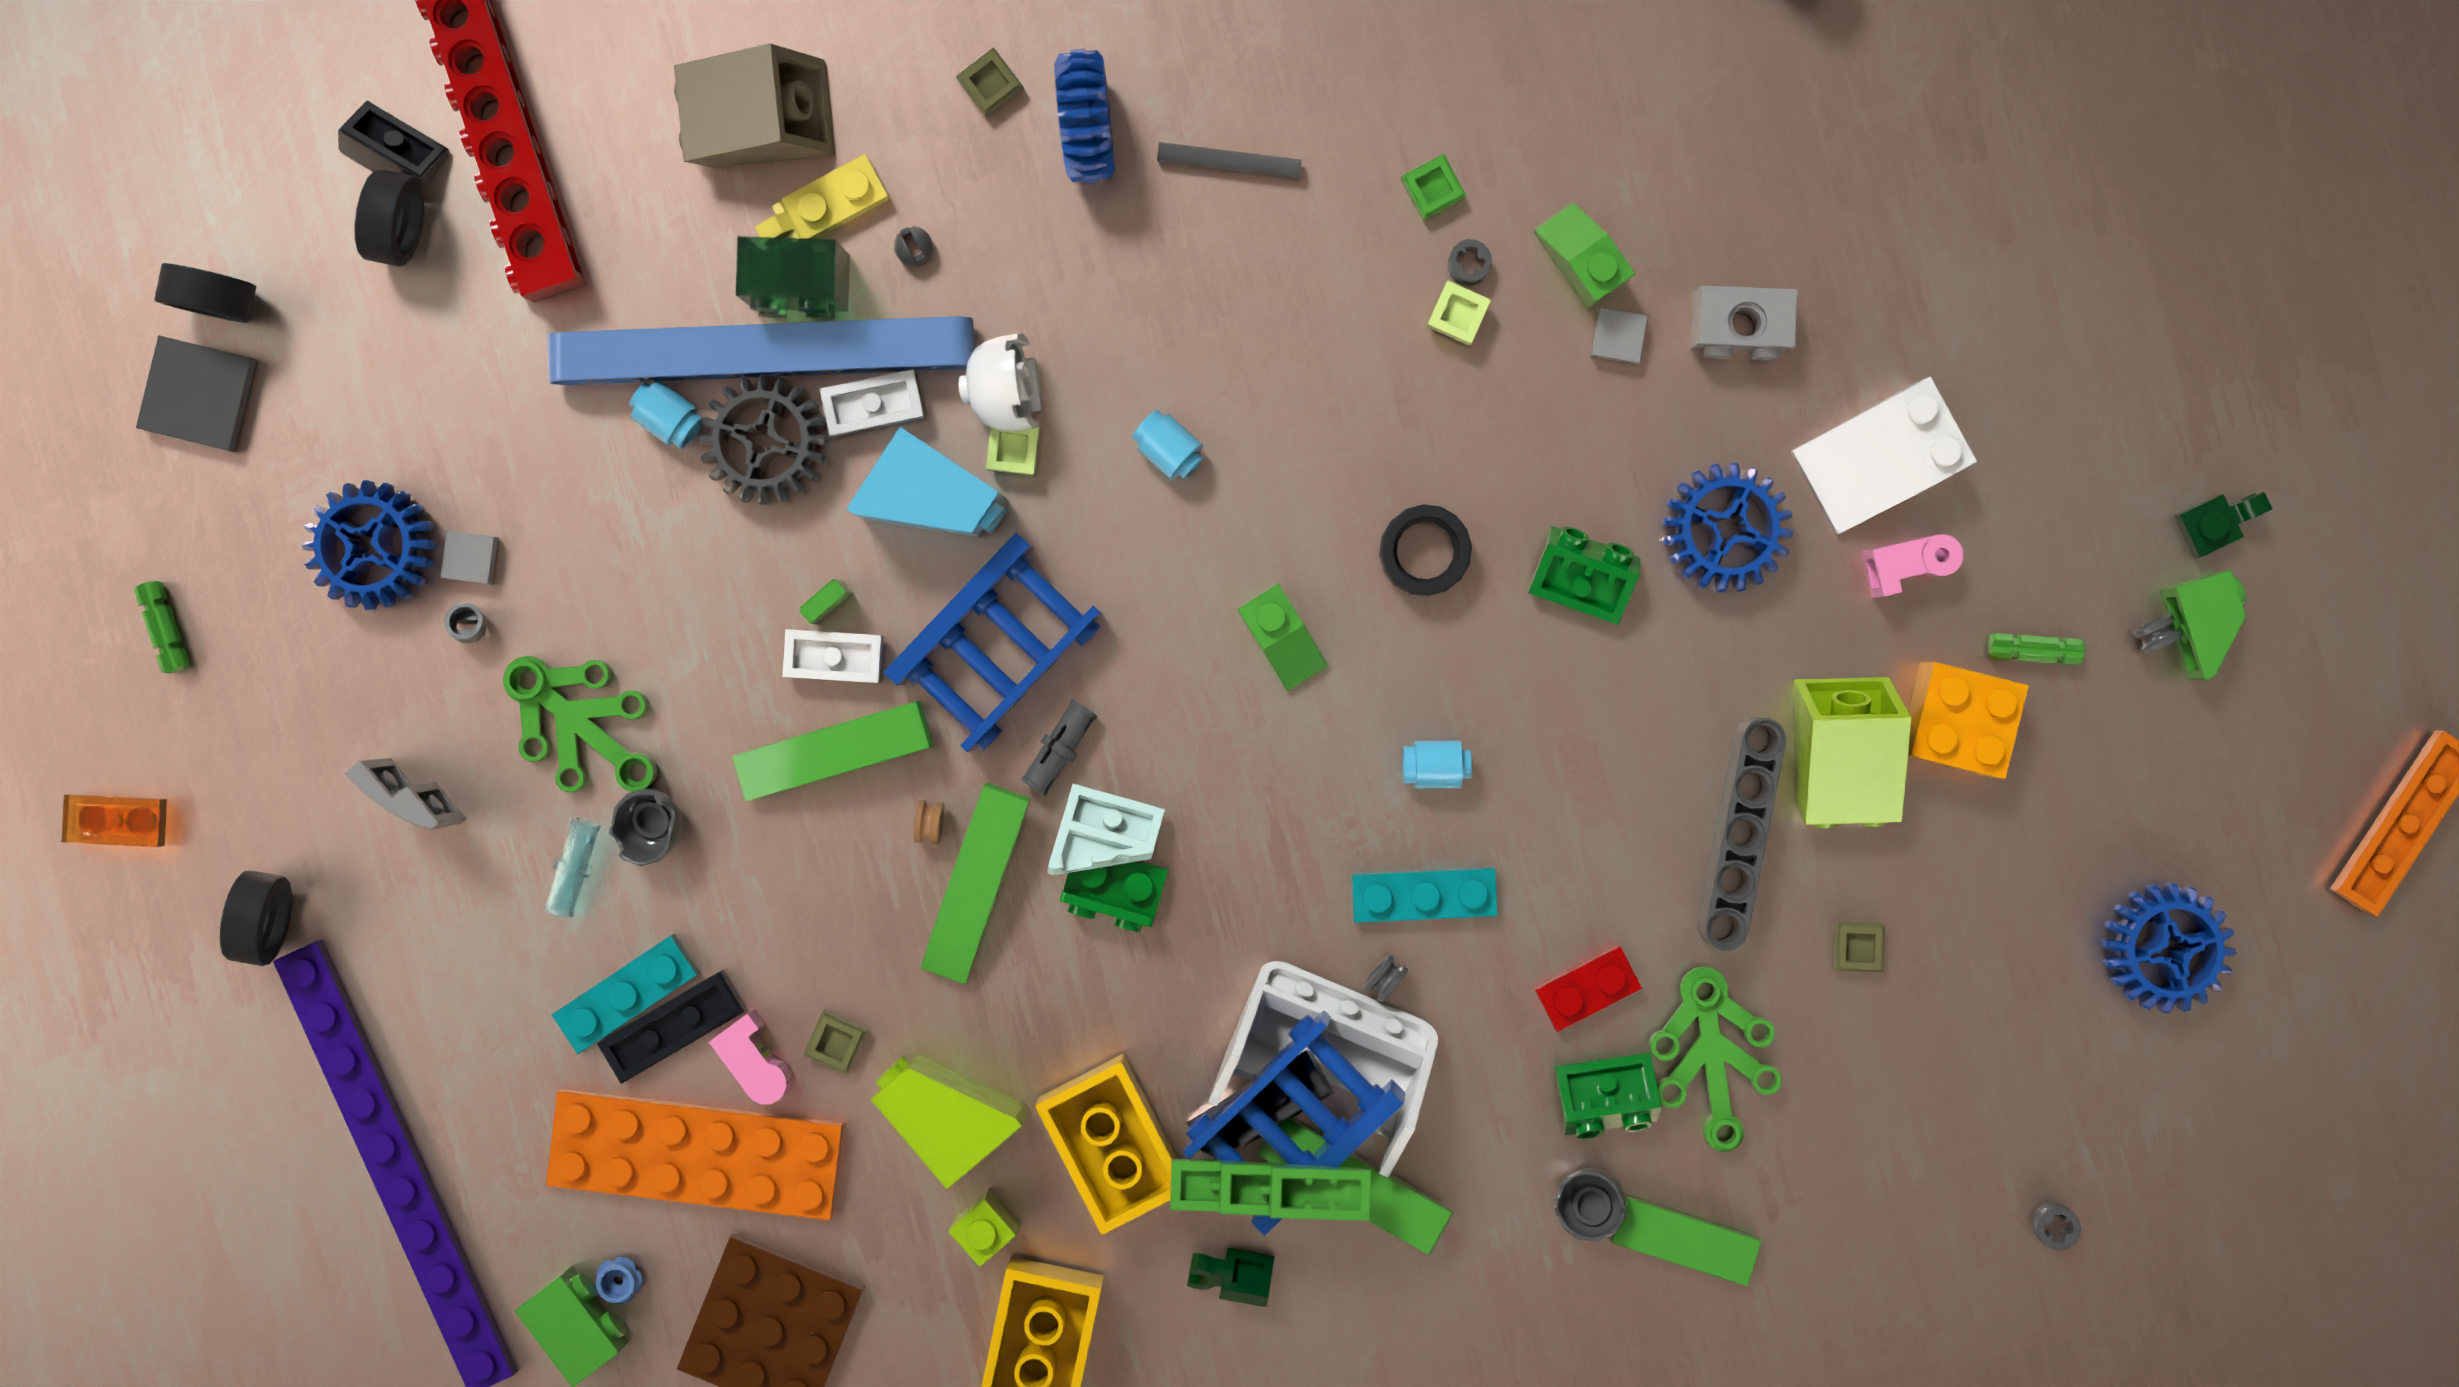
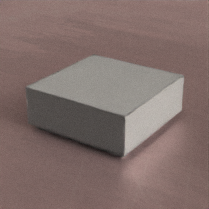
M1600 308L1598 310L1590 357L1639 364L1648 316Z
M447 530L440 578L492 585L498 537Z

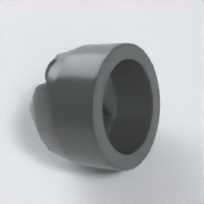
M906 227L895 237L894 251L897 257L908 266H921L928 262L933 254V241L929 234L920 227ZM909 234H912L916 245L922 252L913 257L904 240Z
M471 603L454 605L449 609L444 620L445 629L448 634L461 643L470 644L479 641L485 635L487 628L484 613ZM457 623L477 624L475 629L457 630Z

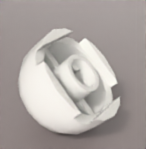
M1023 333L1004 335L982 343L974 349L970 356L966 375L959 377V391L962 402L964 404H971L975 415L984 424L999 431L1034 429L1039 425V421L1031 419L1032 412L1041 411L1038 369L1035 357L1025 359L1022 346H1029L1030 343Z

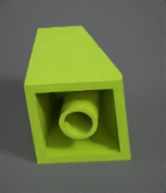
M1890 678L1794 679L1796 804L1805 825L1832 828L1838 824L1860 823L1869 827H1879L1886 823L1902 822L1912 717Z
M921 1054L911 1062H908L903 1056L890 1066L875 1081L880 1089L870 1099L946 1189L1022 1126L1029 1112L1024 1103Z

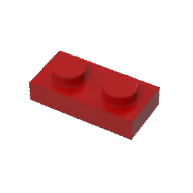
M1618 944L1534 987L1542 1006L1557 1032L1642 989L1621 946Z

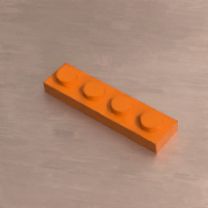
M2435 730L2331 886V891L2369 916H2379L2459 795V740L2444 730Z

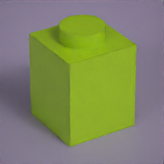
M989 1188L953 1220L948 1232L973 1261L981 1267L1016 1236L1020 1222Z

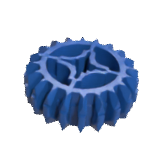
M1085 49L1071 50L1070 53L1059 54L1054 63L1060 135L1067 176L1072 182L1084 181V183L1099 182V179L1111 178L1115 171V159L1103 56L1098 50L1086 51Z
M1731 463L1728 465L1724 478L1719 464L1709 466V481L1698 470L1691 474L1695 490L1686 483H1680L1676 487V490L1685 501L1670 499L1666 503L1670 510L1678 513V517L1662 519V526L1676 528V535L1663 538L1664 546H1670L1678 543L1680 551L1672 554L1669 560L1674 564L1681 562L1685 558L1689 563L1681 572L1684 578H1690L1697 570L1701 571L1697 580V586L1700 588H1706L1711 583L1712 578L1715 577L1716 592L1724 593L1729 586V579L1731 578L1736 592L1745 591L1747 585L1745 575L1754 585H1760L1764 582V578L1759 567L1769 573H1775L1779 567L1770 555L1786 557L1789 553L1785 546L1777 542L1778 538L1788 539L1793 537V530L1780 528V521L1792 518L1791 510L1777 512L1775 506L1783 502L1786 496L1783 492L1771 497L1768 496L1766 492L1774 483L1770 477L1755 485L1758 472L1756 468H1749L1744 473L1742 479H1740L1739 464ZM1730 489L1735 491L1732 500L1727 501L1726 506L1721 512L1711 509L1704 510L1697 507L1699 501L1712 490ZM1748 499L1756 505L1761 514L1763 535L1747 521ZM1731 517L1735 521L1732 526H1737V533L1741 535H1732L1724 539L1719 534L1723 530H1718V523L1714 521H1723ZM1691 521H1694L1695 525L1702 528L1708 535L1709 542L1705 551L1708 554L1706 558L1701 555L1693 542ZM1735 544L1758 549L1749 561L1739 567L1727 568L1719 566L1723 556H1727L1729 550Z
M363 480L359 489L354 484H344L342 488L343 497L335 492L326 494V500L330 508L316 505L312 510L320 518L319 523H306L304 525L307 532L315 533L314 542L306 541L301 545L303 550L314 551L315 557L309 559L304 564L306 568L311 570L321 569L313 582L321 587L330 585L327 596L333 600H339L344 596L345 606L350 608H357L362 602L365 610H376L379 601L384 607H394L396 605V594L404 599L412 597V589L408 582L423 585L426 579L418 572L419 567L432 568L435 565L434 561L430 558H423L424 549L432 550L437 546L435 541L423 538V534L433 529L432 522H417L425 511L424 507L419 504L409 506L411 494L406 491H400L395 494L392 484L382 483L377 489L375 483L369 480ZM373 506L383 509L377 518L372 517L362 527L347 521L351 515L361 509ZM396 523L402 535V554L398 553L393 544L394 535L398 530V527L395 525ZM357 535L372 538L370 543L380 555L367 553L368 546ZM338 537L345 545V554L341 562L337 554ZM376 564L392 570L386 578L374 584L363 585L356 581L361 573H368Z
M2166 883L2161 891L2157 885L2150 884L2145 887V897L2137 892L2128 894L2131 908L2120 904L2114 907L2115 913L2121 919L2119 923L2112 921L2104 923L2107 930L2114 932L2113 940L2104 939L2100 942L2102 948L2113 950V955L2103 959L2102 963L2104 967L2117 969L2109 980L2116 986L2125 985L2122 993L2125 998L2134 1000L2139 997V1006L2148 1010L2156 1005L2158 1011L2170 1013L2175 1005L2178 1010L2186 1012L2191 1010L2192 999L2200 1004L2208 1003L2206 988L2217 992L2223 990L2221 982L2216 977L2218 973L2224 975L2233 973L2231 967L2223 964L2224 956L2232 957L2237 954L2234 948L2224 946V941L2230 939L2235 933L2231 928L2219 927L2227 915L2221 910L2211 911L2214 900L2211 897L2202 896L2198 898V891L2193 887L2185 886L2180 891L2177 884ZM2178 909L2185 913L2192 920L2198 932H2180L2177 922L2171 920L2168 910ZM2147 923L2146 937L2142 942L2136 944L2140 930ZM2169 940L2179 942L2174 944V947L2167 949V956L2158 954L2162 952V949L2169 946ZM2199 952L2198 960L2189 972L2190 960ZM2142 962L2148 964L2156 963L2159 973L2165 975L2168 985L2155 986L2142 974L2138 964Z

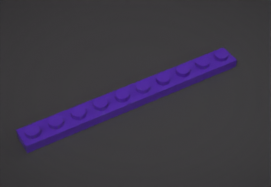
M323 940L315 941L273 960L274 966L465 1386L490 1387L514 1376L518 1372L517 1367Z

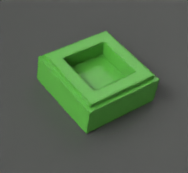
M1444 154L1401 176V181L1423 221L1466 198V194Z
M832 579L804 603L799 611L810 624L818 625L847 600L853 592L843 581Z

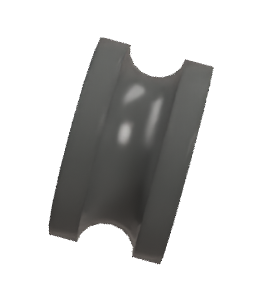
M1466 239L1459 242L1452 249L1448 258L1447 269L1456 283L1463 286H1473L1486 278L1492 265V256L1489 249L1482 242ZM1466 251H1473L1476 253V261L1483 263V267L1480 271L1476 267L1473 274L1463 273V264L1456 262L1457 256L1460 254L1464 258L1467 253Z
M2172 614L2158 617L2131 631L2133 638H2139L2142 641V646L2139 647L2141 654L2161 649L2183 636L2180 630L2173 629L2172 622L2175 619Z
M1390 954L1376 966L1363 984L1365 990L1373 989L1377 992L1376 998L1380 1002L1388 998L1408 971L1404 965L1401 967L1395 966L1393 963L1394 957Z
M2045 1204L2037 1210L2033 1217L2032 1226L2035 1235L2044 1245L2051 1249H2068L2080 1237L2081 1226L2079 1219L2070 1209L2062 1204ZM2060 1215L2059 1218L2065 1223L2068 1222L2067 1228L2060 1229L2059 1237L2053 1238L2054 1235L2051 1232L2045 1231V1225L2052 1224L2054 1216Z

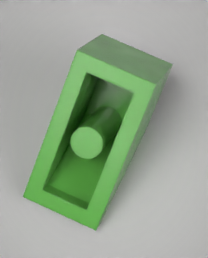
M1572 203L1534 230L1536 236L1587 309H1590L1627 283L1636 274L1610 236L1575 203Z
M2232 570L2212 572L2160 589L2167 614H2172L2175 619L2172 622V627L2175 630H2180L2183 635L2176 643L2188 680H2206L2215 677L2246 617L2243 607L2246 603L2245 590L2240 580L2233 576Z
M1279 584L1237 609L1287 691L1328 666Z

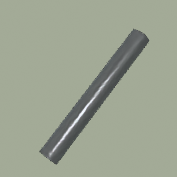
M1159 142L1157 161L1298 179L1302 160Z

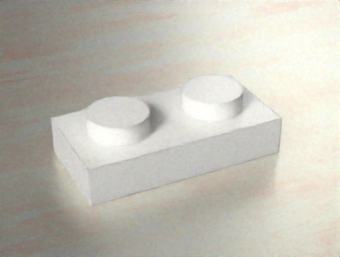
M914 369L820 389L828 432L831 437L925 418L917 375Z
M785 629L782 677L881 683L884 636Z

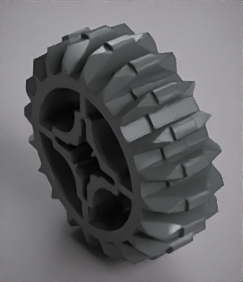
M766 375L759 376L757 390H754L753 384L749 379L742 378L740 379L742 394L738 395L735 390L726 386L723 388V394L729 402L725 406L714 399L709 403L713 410L719 412L716 420L709 417H702L701 419L702 425L713 429L712 435H701L698 437L699 444L713 446V451L701 456L702 463L714 464L718 462L719 465L711 471L709 477L713 481H719L729 476L724 483L723 491L726 494L732 495L741 486L740 501L750 503L757 490L759 504L768 506L771 501V491L774 490L778 501L786 503L789 501L786 488L788 485L797 494L802 495L806 492V489L799 478L802 475L812 481H817L819 478L817 472L809 468L812 460L819 464H826L827 457L815 452V447L829 445L830 438L824 435H815L814 432L827 426L826 419L824 417L810 419L809 417L819 408V404L812 399L800 405L806 393L800 386L794 388L787 396L789 382L784 378H779L776 381L773 390H771L770 379ZM769 402L767 409L761 410L760 416L754 423L749 425L734 423L735 419L745 409L755 404ZM783 406H786L793 413L799 424L801 445L791 442L783 436L782 422L784 418L780 417ZM768 428V435L774 438V441L785 445V448L772 445L769 449L764 446L765 452L760 453L761 446L754 443V440L744 436V433L754 436L758 433L765 435L764 429ZM728 437L737 439L745 445L747 451L745 464L748 465L745 475L738 470L731 459ZM779 456L796 458L793 464L780 475L769 479H760L762 471H767L770 462L774 458Z

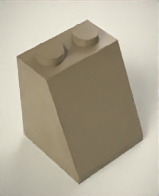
M769 43L674 65L676 81L674 94L678 103L681 130L679 143L683 151L684 162L715 168L834 155L824 59Z

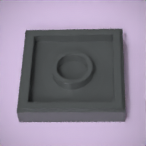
M158 335L136 428L235 452L257 360Z

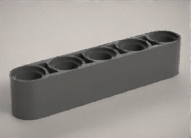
M1749 718L1744 720L1737 727L1734 734L1697 920V930L1700 937L1706 943L1722 951H1732L1739 948L1745 942L1749 932L1786 747V734L1783 727L1777 721L1769 718ZM1764 726L1770 734V743L1764 751L1758 753L1750 745V734L1756 727ZM1755 773L1761 781L1760 792L1756 797L1746 799L1740 791V783L1747 774ZM1746 820L1752 829L1751 838L1746 844L1736 846L1731 839V829L1737 822ZM1732 867H1737L1742 874V884L1736 891L1726 893L1721 885L1723 873ZM1721 915H1729L1733 921L1731 934L1724 939H1716L1712 933L1714 920Z

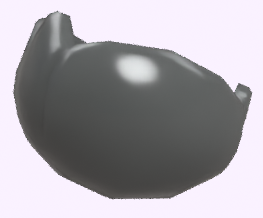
M645 788L628 793L614 807L612 825L609 829V834L615 838L619 845V857L624 861L644 866L663 860L678 846L683 834V819L680 810L669 795L657 789Z
M1589 1167L1574 1171L1559 1183L1554 1201L1555 1213L1559 1217L1564 1230L1581 1241L1599 1242L1617 1233L1626 1218L1628 1209L1627 1197L1620 1181L1605 1170Z

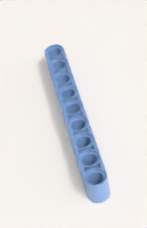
M949 316L547 334L549 384L589 385L656 382L658 380L664 382L759 378L760 375L788 377L887 373L911 369L915 371L966 369L968 360L974 351L973 318Z

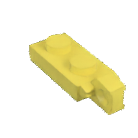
M863 154L781 198L782 201L772 206L776 215L755 226V229L767 248L789 238L793 246L803 241L808 244L888 201L890 198L867 155Z

